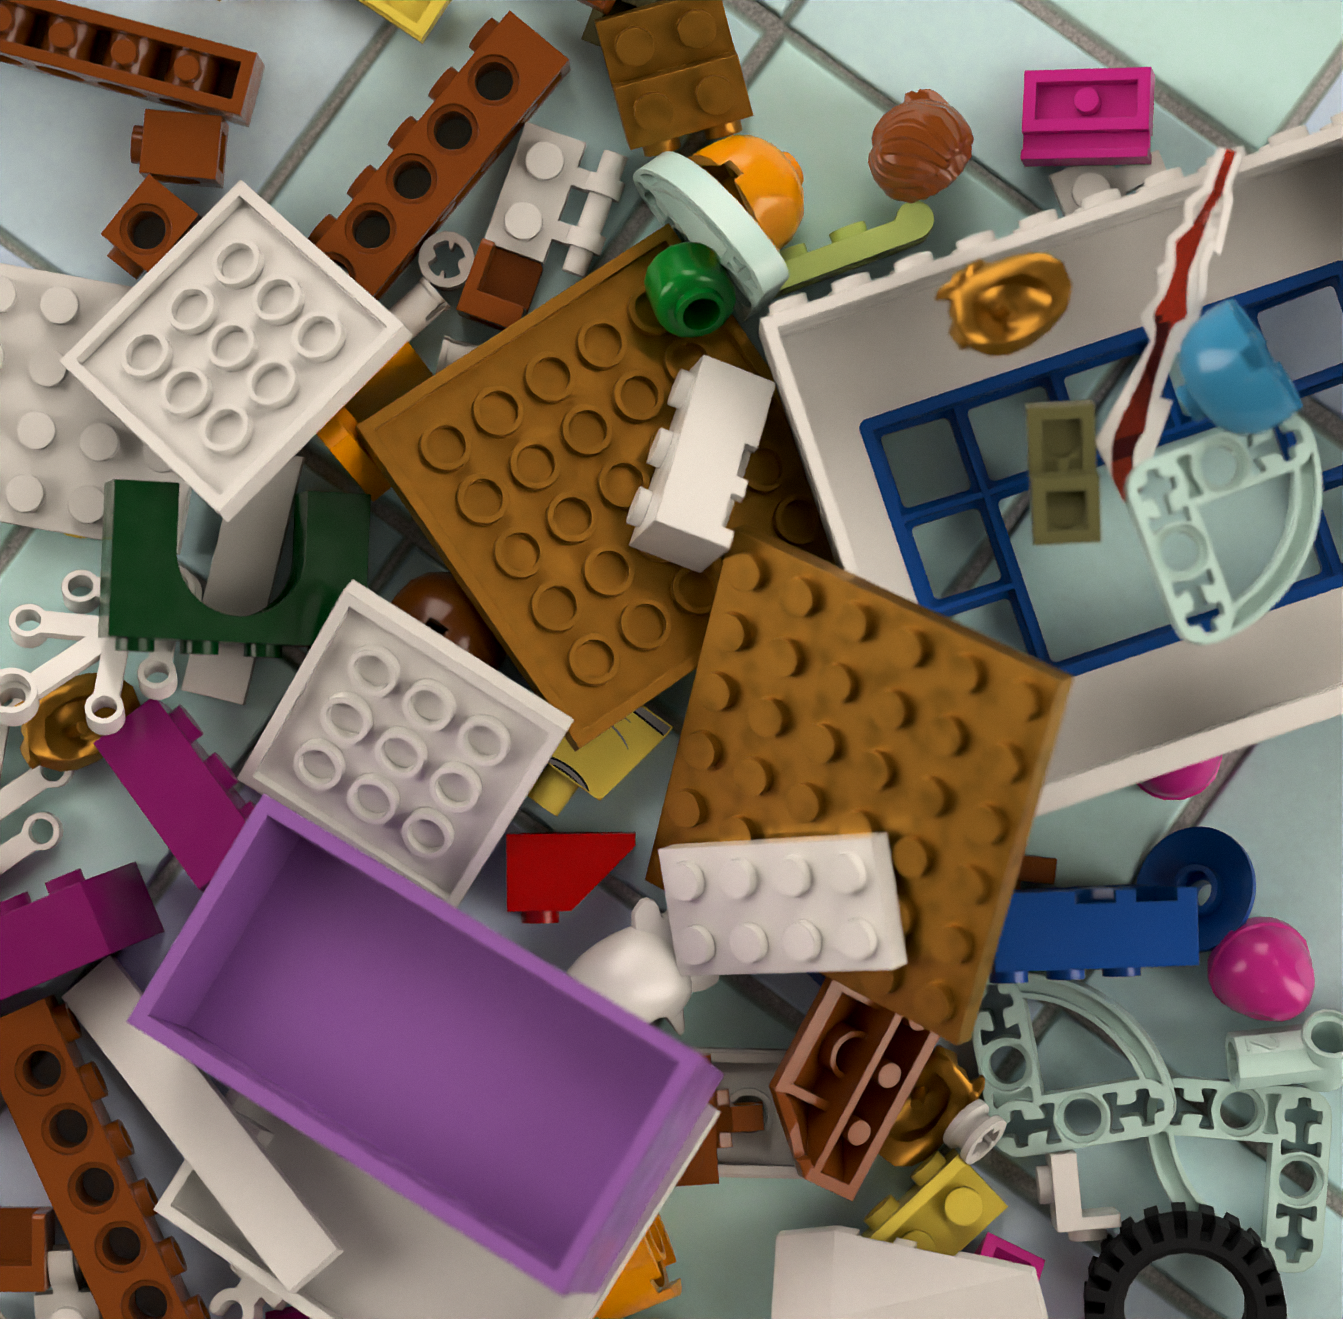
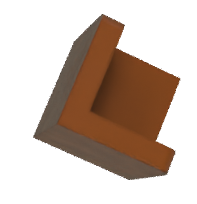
M482 238L456 308L459 316L503 331L528 314L543 273L542 265L496 247L495 242Z
M0 1206V1292H45L51 1287L48 1275L47 1254L48 1251H53V1246L55 1245V1211L52 1206Z

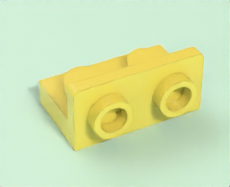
M954 1148L944 1157L937 1150L912 1172L910 1178L916 1184L898 1201L890 1194L866 1215L863 1221L869 1228L861 1236L893 1243L896 1238L916 1241L918 1249L955 1256L1008 1206L981 1176L960 1157V1154Z

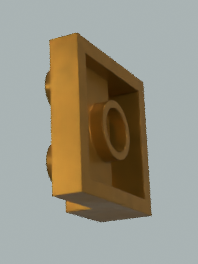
M662 0L594 19L626 142L630 150L642 147L645 157L658 156L662 152H672L681 147L680 136L704 130L707 140L727 137L743 129L741 119L754 116L722 0Z

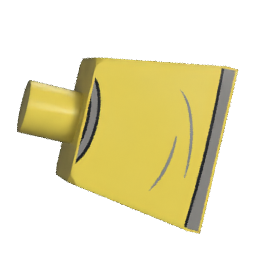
M641 706L576 752L572 749L566 738L563 737L547 763L548 765L540 774L527 796L556 817L578 787H581L601 801L668 735L673 727L645 706Z

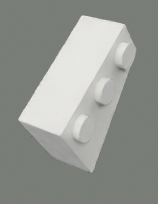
M703 355L690 371L680 369L667 405L676 408L669 430L662 427L659 429L647 458V464L656 467L649 489L639 487L627 515L626 523L635 526L629 546L699 573L703 572L730 549L734 531L726 529V525L734 502L741 503L744 498L748 481L744 480L743 476L751 452L755 453L758 448L776 382L707 355Z

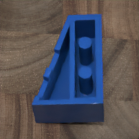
M1113 884L1014 889L990 970L989 983L1028 982V971H1046V980L1085 979V969H1102V976L1132 977L1141 975V967L1199 965L1197 887Z

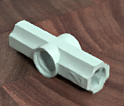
M1323 1009L1312 1013L1306 1018L1304 1024L1227 1032L1224 1043L1226 1069L1230 1084L1235 1085L1237 1090L1302 1083L1306 1088L1316 1092H1330L1337 1090L1343 1085L1342 1012ZM1318 1048L1329 1050L1332 1053H1326Z

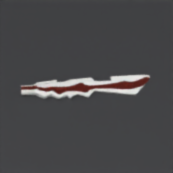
M1217 148L1207 178L1204 179L1203 187L1184 201L1183 224L1166 239V263L1155 269L1159 293L1138 316L1150 342L1096 437V448L1124 502L1123 487L1126 476L1133 467L1154 456L1173 403L1172 400L1160 398L1175 354L1180 351V345L1190 326L1200 317L1207 293V266L1212 253L1217 256L1221 255L1233 205L1232 185L1243 157L1241 154L1226 148Z

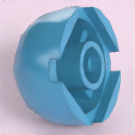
M1228 299L1220 305L1217 304L1190 326L1181 342L1178 366L1185 383L1175 388V391L1187 412L1196 422L1207 416L1225 432L1240 436L1261 434L1290 419L1294 413L1303 408V404L1280 361L1275 363L1264 346L1267 341L1246 312L1233 299Z

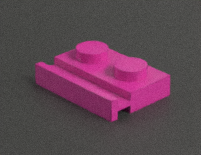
M1152 67L1025 70L1022 115L1023 150H1021L1020 158L1024 166L1151 164L1152 154L1150 149L1151 136H1153L1155 74Z

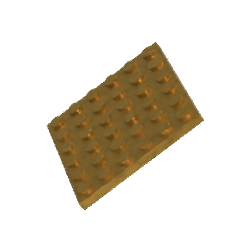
M669 223L355 427L358 439L534 694L574 719L564 737L575 752L697 669L725 553L703 572L699 573L629 546L635 526L626 523L630 506L639 487L649 489L656 467L647 464V458L659 429L662 427L669 430L676 408L667 405L680 369L690 371L703 355H707L774 382L770 368L733 315L728 318L723 326L711 334L697 338L678 337L668 332L657 320L646 295L644 279L648 266L657 254L669 246L682 243ZM775 386L758 448L755 453L751 452L743 479L748 481L744 498L741 503L734 502L726 529L731 530L734 527L747 524L836 566Z
M747 524L731 529L734 531L730 549L725 553L645 880L664 890L658 849L673 844L887 832L907 964L893 970L819 973L955 1045L966 1042L972 1037L1074 676Z

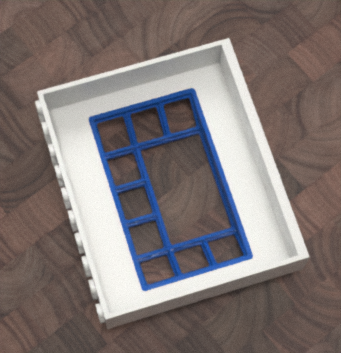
M1343 112L1332 116V123L1320 128L1319 132L1310 135L1306 125L1277 133L1268 138L1270 144L1258 149L1259 152L1247 156L1243 146L1225 151L1214 181L1213 191L1201 208L1191 229L1176 241V267L1166 295L1154 311L1153 317L1156 325L1155 344L1145 366L1151 388L1153 387L1162 357L1161 347L1166 344L1169 331L1174 324L1183 320L1186 316L1187 273L1206 225L1208 215L1220 197L1224 180L1233 155L1236 152L1243 157L1232 185L1233 205L1221 255L1217 256L1212 253L1207 266V293L1200 317L1217 304L1220 305L1228 299H1233L1246 312L1263 335L1257 318L1260 312L1329 286L1335 289L1343 312ZM1215 155L1206 159L1207 165L1199 168L1197 173L1184 177L1181 167L1165 170L1144 179L1145 186L1137 189L1136 193L1122 198L1118 188L1089 196L1081 200L1082 207L1076 209L1074 214L1062 218L1058 217L1056 209L1034 214L1018 222L1020 228L1014 230L1013 234L997 240L993 230L966 237L956 242L957 249L951 252L952 255L933 260L931 251L906 257L893 264L895 270L891 271L889 276L871 281L868 272L843 278L831 284L832 291L828 293L829 296L808 302L806 293L783 298L768 305L770 312L767 313V317L760 319L758 335L773 380L776 382L775 386L836 566L945 617L963 613L1003 599L1008 600L1027 655L1074 676L1034 817L1343 714V563L1340 561L1322 506L1313 542V548L1320 565L1319 574L1292 583L1286 593L1269 611L1242 631L1217 643L1195 645L1187 643L1178 637L1171 624L1054 662L1050 659L998 506L999 501L1029 491L1028 470L996 481L991 480L985 468L968 417V411L1036 387L1045 389L1049 402L1070 401L1064 383L1065 378L1132 355L1142 356L1150 339L1138 316L1159 293L1155 269L1166 263V239L1183 224L1184 201L1203 187L1204 179L1207 178ZM1029 252L1045 253L1063 262L1072 282V290L1066 312L1048 333L1029 347L1008 356L990 357L970 348L965 350L958 348L956 342L948 334L953 322L948 314L950 302L935 300L940 287L949 283L956 271L965 269L968 264L979 258L985 262L992 263L1012 255ZM1343 363L1292 381L1300 399L1343 384ZM1168 374L1160 398L1172 400L1173 403L1157 447L1218 427L1207 416L1196 422L1191 416H1185L1182 413ZM946 419L951 427L970 488L963 492L907 508L902 504L881 438L882 436ZM1278 426L1274 427L1273 431L1284 462L1290 460L1288 449L1297 444L1296 436L1293 431L1282 433ZM1144 431L1113 441L1112 462L1133 456L1134 448ZM1096 448L1097 468L1105 464ZM1343 465L1321 472L1322 492L1343 485ZM976 509L980 513L1000 572V579L955 595L937 599L932 593L912 529L925 523ZM1218 608L1187 618L1186 622L1189 626L1200 625L1205 634H1208L1212 631L1210 620L1219 615Z

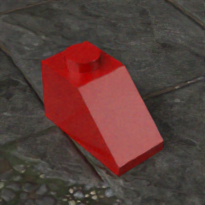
M517 832L506 834L507 912H521V923H560L559 911H572L636 846V832Z

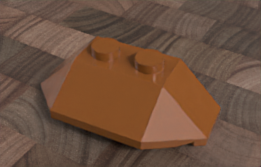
M827 976L768 1087L798 1175L853 1202L940 1036Z

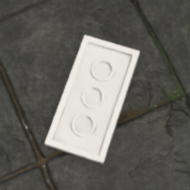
M887 832L673 844L658 849L676 964L680 976L893 970L907 964Z

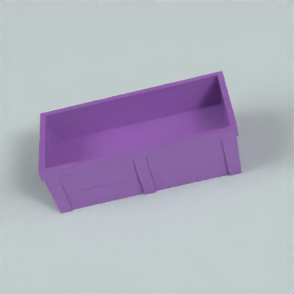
M264 793L126 1021L561 1296H569L570 1293L596 1294L724 1076L721 1071L708 1062L701 1054Z

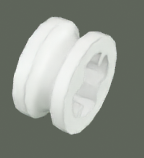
M442 231L431 235L424 241L419 250L418 264L423 277L433 287L441 291H454L465 286L475 259V253L465 237L456 232ZM446 244L449 245L451 252H454L455 248L458 247L465 254V257L457 263L460 273L451 278H446L444 270L437 276L430 268L438 260L435 250Z
M982 1099L975 1100L962 1109L949 1124L943 1136V1142L950 1149L961 1148L960 1157L967 1164H973L983 1158L996 1145L1006 1129V1122L999 1115L992 1117L988 1115L989 1106Z

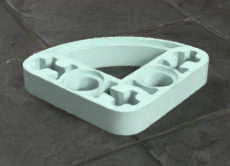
M671 151L662 152L634 172L633 181L636 189L662 226L669 223L682 242H700L713 248L721 258L719 263L726 267L734 283L736 303L732 315L738 323H744L771 302L789 278L787 265L759 225L715 178L687 157Z
M1293 414L1290 419L1278 426L1282 433L1293 431L1296 436L1297 444L1288 449L1290 460L1284 462L1279 452L1257 458L1253 461L1261 470L1259 474H1251L1250 456L1238 439L1239 435L1224 431L1143 461L1133 467L1126 476L1123 492L1130 516L1171 626L1177 636L1187 643L1195 645L1217 643L1250 626L1269 611L1286 593L1309 555L1316 536L1321 513L1322 473L1318 449L1312 430L1307 422L1297 414ZM1270 429L1261 434L1248 435V448L1273 437V430ZM1211 447L1225 448L1235 459V475L1225 485L1211 484L1201 473V457ZM1153 470L1157 479L1169 478L1172 483L1173 490L1164 494V502L1169 515L1182 508L1186 517V521L1166 524L1154 533L1151 532L1148 520H1156L1162 518L1154 499L1143 501L1138 488L1147 484L1146 472ZM1288 473V512L1279 544L1261 575L1244 593L1232 601L1197 506ZM1177 532L1189 536L1197 548L1196 561L1189 569L1181 572L1167 567L1161 558L1160 551L1166 537ZM1204 571H1206L1210 584L1196 586L1198 594L1204 605L1216 604L1219 615L1210 620L1212 631L1208 634H1205L1200 625L1189 626L1186 622L1185 615L1194 610V603L1189 590H1184L1175 596L1171 583L1193 580Z
M1028 971V982L997 984L1000 994H1011L1013 998V1003L1003 1010L1005 1027L1007 1029L1014 1024H1019L1021 1035L1003 1034L991 1041H986L984 1030L994 1031L997 1028L995 1013L991 1008L982 1009L980 1005L972 1033V1041L979 1076L984 1075L985 1088L982 1092L984 1102L989 1106L988 1115L990 1117L999 1115L1005 1120L1006 1124L1013 1119L1014 1110H1022L1025 1120L1042 1119L1048 1115L1047 1109L1043 1104L1054 1103L1053 1123L1061 1138L1056 1140L1050 1139L1051 1126L1033 1130L1028 1135V1143H1020L1017 1134H1006V1131H1004L996 1143V1146L1003 1153L1012 1157H1030L1149 1137L1162 1132L1172 1121L1176 1112V1095L1170 1074L1160 1052L1138 1021L1121 1005L1101 991L1078 980H1046V971ZM989 977L983 997L989 993V984H994L989 983ZM1027 998L1047 1001L1066 1007L1095 1023L1123 1050L1138 1076L1045 1092ZM1003 1046H1011L1018 1049L1026 1060L1024 1076L1014 1082L999 1079L991 1067V1058L994 1051ZM1139 1089H1148L1149 1095L1153 1099L1162 1098L1164 1107L1156 1111L1153 1122H1145L1142 1112L1122 1114L1119 1118L1124 1128H1112L1113 1107L1106 1093H1118L1117 1106L1135 1102L1139 1097ZM1088 1099L1099 1107L1101 1124L1096 1131L1082 1134L1074 1131L1068 1125L1066 1109L1071 1101Z
M1170 1075L1174 1088H1180V1096L1185 1100L1204 1102L1201 1090L1204 1088L1213 1090L1207 1104L1209 1126H1199L1203 1117L1201 1113L1182 1111L1177 1116V1122H1171L1158 1134L1145 1137L1154 1172L1171 1202H1185L1187 1211L1198 1212L1199 1203L1207 1205L1198 1195L1183 1169L1174 1135L1266 1142L1268 1147L1260 1238L1262 1247L1264 1249L1269 1248L1278 1272L1299 1273L1313 1267L1321 1256L1324 1239L1332 1132V1111L1327 1099L1319 1092L1306 1088L1303 1085L1288 1084L1237 1090L1235 1085L1230 1084L1229 1079ZM1148 1089L1143 1102V1116L1145 1122H1153L1154 1115L1158 1110L1157 1103L1159 1099L1151 1098ZM1234 1092L1247 1093L1255 1104L1253 1119L1249 1124L1240 1128L1227 1126L1220 1114L1222 1101L1226 1096ZM1306 1097L1307 1106L1316 1110L1318 1115L1316 1121L1305 1123L1303 1142L1307 1144L1317 1143L1316 1153L1311 1154L1297 1148L1281 1151L1283 1139L1292 1143L1296 1141V1125L1290 1120L1285 1119L1286 1109L1297 1108L1299 1098ZM1292 1161L1306 1162L1313 1171L1314 1181L1312 1187L1301 1196L1293 1197L1286 1195L1279 1184L1281 1170ZM1278 1203L1294 1209L1312 1207L1310 1218L1297 1214V1232L1302 1237L1308 1239L1307 1248L1296 1249L1294 1259H1287L1286 1252L1282 1248L1275 1246L1277 1237L1287 1236L1290 1216L1286 1213L1276 1214Z

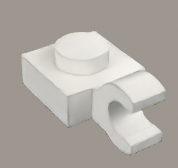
M1159 150L1151 152V164L1122 165L1118 168H1115V165L1070 166L1050 174L1048 179L1063 216L1074 214L1076 209L1082 207L1081 200L1094 194L1118 188L1122 198L1127 196V193L1145 186L1144 179L1166 170Z
M70 1244L54 1245L53 1251H48L47 1254L48 1275L52 1290L36 1292L34 1294L35 1319H103L89 1287H82L81 1269Z

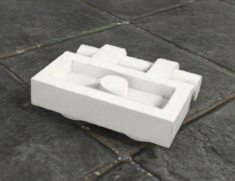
M526 122L485 239L495 242L496 247L542 265L546 262L552 242L569 247L561 270L581 278L586 277L593 256L599 257L606 241V238L601 233L612 202L619 203L625 184L620 180L628 158L619 153L604 150L597 171H588L579 167L587 147L585 142ZM572 188L588 194L577 226L560 221Z

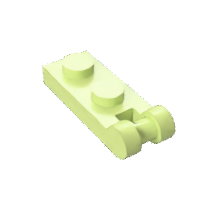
M921 201L915 203L907 202L900 207L894 221L868 230L865 221L856 222L830 233L829 237L832 244L808 252L805 243H801L779 251L787 265L789 278L773 299L918 246L926 240L933 228L934 215L932 210Z

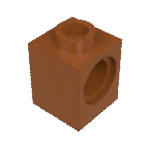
M145 109L143 126L134 125L130 148L131 163L140 164L139 173L144 178L149 174L159 183L223 188L229 125L220 115Z
M148 174L101 232V235L114 245L107 256L137 280L144 271L149 272L202 217ZM147 218L162 219L166 228L162 242L151 249L137 247L134 233L138 224Z

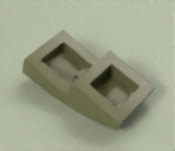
M1092 400L1025 403L1033 544L1101 542L1100 484L1096 469L1094 402Z

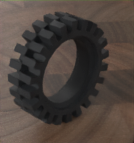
M1171 1202L1172 1212L1159 1214L1156 1205L1143 1209L1144 1219L1136 1223L1131 1216L1122 1221L1120 1233L1115 1238L1108 1233L1107 1238L1103 1239L1100 1243L1101 1254L1099 1257H1092L1088 1266V1282H1084L1085 1319H1126L1124 1301L1129 1286L1140 1271L1153 1261L1168 1255L1183 1253L1201 1255L1220 1263L1233 1274L1244 1294V1312L1241 1319H1287V1305L1280 1274L1277 1271L1275 1260L1269 1248L1264 1249L1262 1247L1260 1236L1251 1227L1247 1231L1242 1229L1239 1218L1228 1212L1225 1213L1223 1218L1215 1216L1213 1206L1199 1203L1198 1212L1187 1211L1185 1202Z

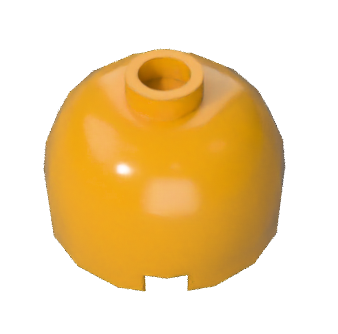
M732 135L712 143L688 157V159L695 162L715 178L740 203L767 235L778 252L792 240L804 216V190L802 187L804 176L800 165L791 154L785 151L782 152L772 143L752 135Z

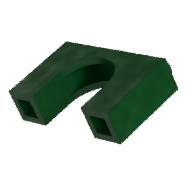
M113 479L104 484L98 638H114L115 651L154 652L156 640L180 642V654L219 655V644L244 645L243 657L282 658L283 647L307 648L308 654L348 584L355 580L367 588L371 494L309 490L295 494L292 566L284 588L262 610L248 616H233L215 611L202 603L190 591L181 575L177 559L180 483Z

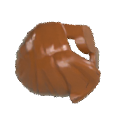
M919 89L917 93L910 91L905 93L902 104L893 107L876 124L871 137L873 148L869 153L868 164L873 179L888 197L896 201L908 203L926 200L930 196H934L941 190L949 187L963 172L966 164L972 157V144L974 141L972 130L964 117L937 92L931 89Z

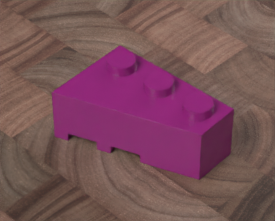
M148 699L125 717V723L119 731L111 735H103L93 744L196 887L204 893L256 805L251 800L246 803L233 787L239 781L225 761L216 752L209 756L199 744L197 739L204 733L181 704L172 710L161 700Z
M136 861L86 880L81 868L44 883L49 895L34 902L31 901L28 891L0 902V1001L165 932Z

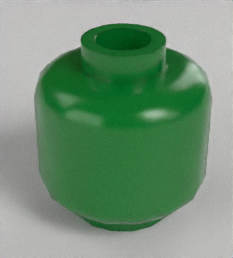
M682 242L669 246L656 255L648 266L644 279L646 295L657 320L668 332L682 338H697L711 334L725 324L732 315L736 303L734 283L726 267L719 263L721 258L713 248L700 242Z

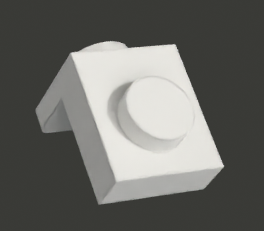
M1073 1149L1045 1154L1046 1165L1035 1167L1039 1204H1050L1052 1226L1058 1233L1068 1232L1069 1241L1073 1242L1095 1241L1107 1238L1106 1228L1122 1226L1121 1214L1115 1207L1082 1209L1077 1154Z

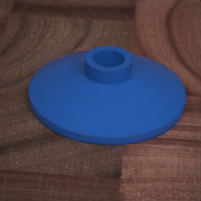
M1202 826L1184 828L1162 839L1144 860L1136 883L1197 887V900L1201 888L1208 884L1211 885V894L1208 900L1203 905H1200L1198 901L1199 953L1212 951L1231 930L1235 932L1246 923L1252 911L1256 895L1255 872L1245 849L1226 833Z

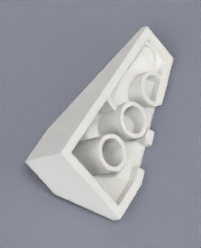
M841 1225L780 1231L776 1236L771 1319H1049L1036 1269L1033 1266L959 1251L955 1256L918 1249L916 1241L896 1238L893 1243L859 1236L860 1229Z

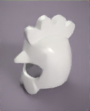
M647 897L640 899L632 910L630 927L615 932L593 945L579 956L566 972L570 977L649 1024L658 1018H665L679 1036L685 1030L684 1007L689 1001L692 992L708 989L718 982L720 976H680L676 964L668 909L660 914L659 906L656 902Z

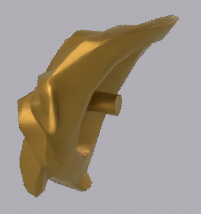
M1029 252L1017 254L992 263L985 262L979 258L968 264L965 269L956 271L951 281L940 287L935 300L950 302L948 314L953 322L948 334L956 342L960 350L970 348L990 357L1008 356L1029 347L1054 327L1068 308L1072 282L1063 262L1045 253Z
M97 673L75 676L39 700V709L35 716L21 726V733L24 739L21 743L20 751L30 768L35 769L40 765L59 772L72 771L93 764L103 758L93 744L103 735L93 732L88 727L84 708L86 700L94 693ZM124 680L121 699L124 704L125 717H127L141 705L133 686ZM21 701L20 703L16 704L14 707L21 705V704L24 703L25 701ZM103 707L98 709L94 715L99 718H108L116 710L110 707Z
M941 1045L936 1046L878 1154L893 1166H913L926 1160L944 1143V1133L958 1113L968 1104L979 1100V1096L985 1088L984 1075L969 1080L966 1070L958 1065L957 1054Z

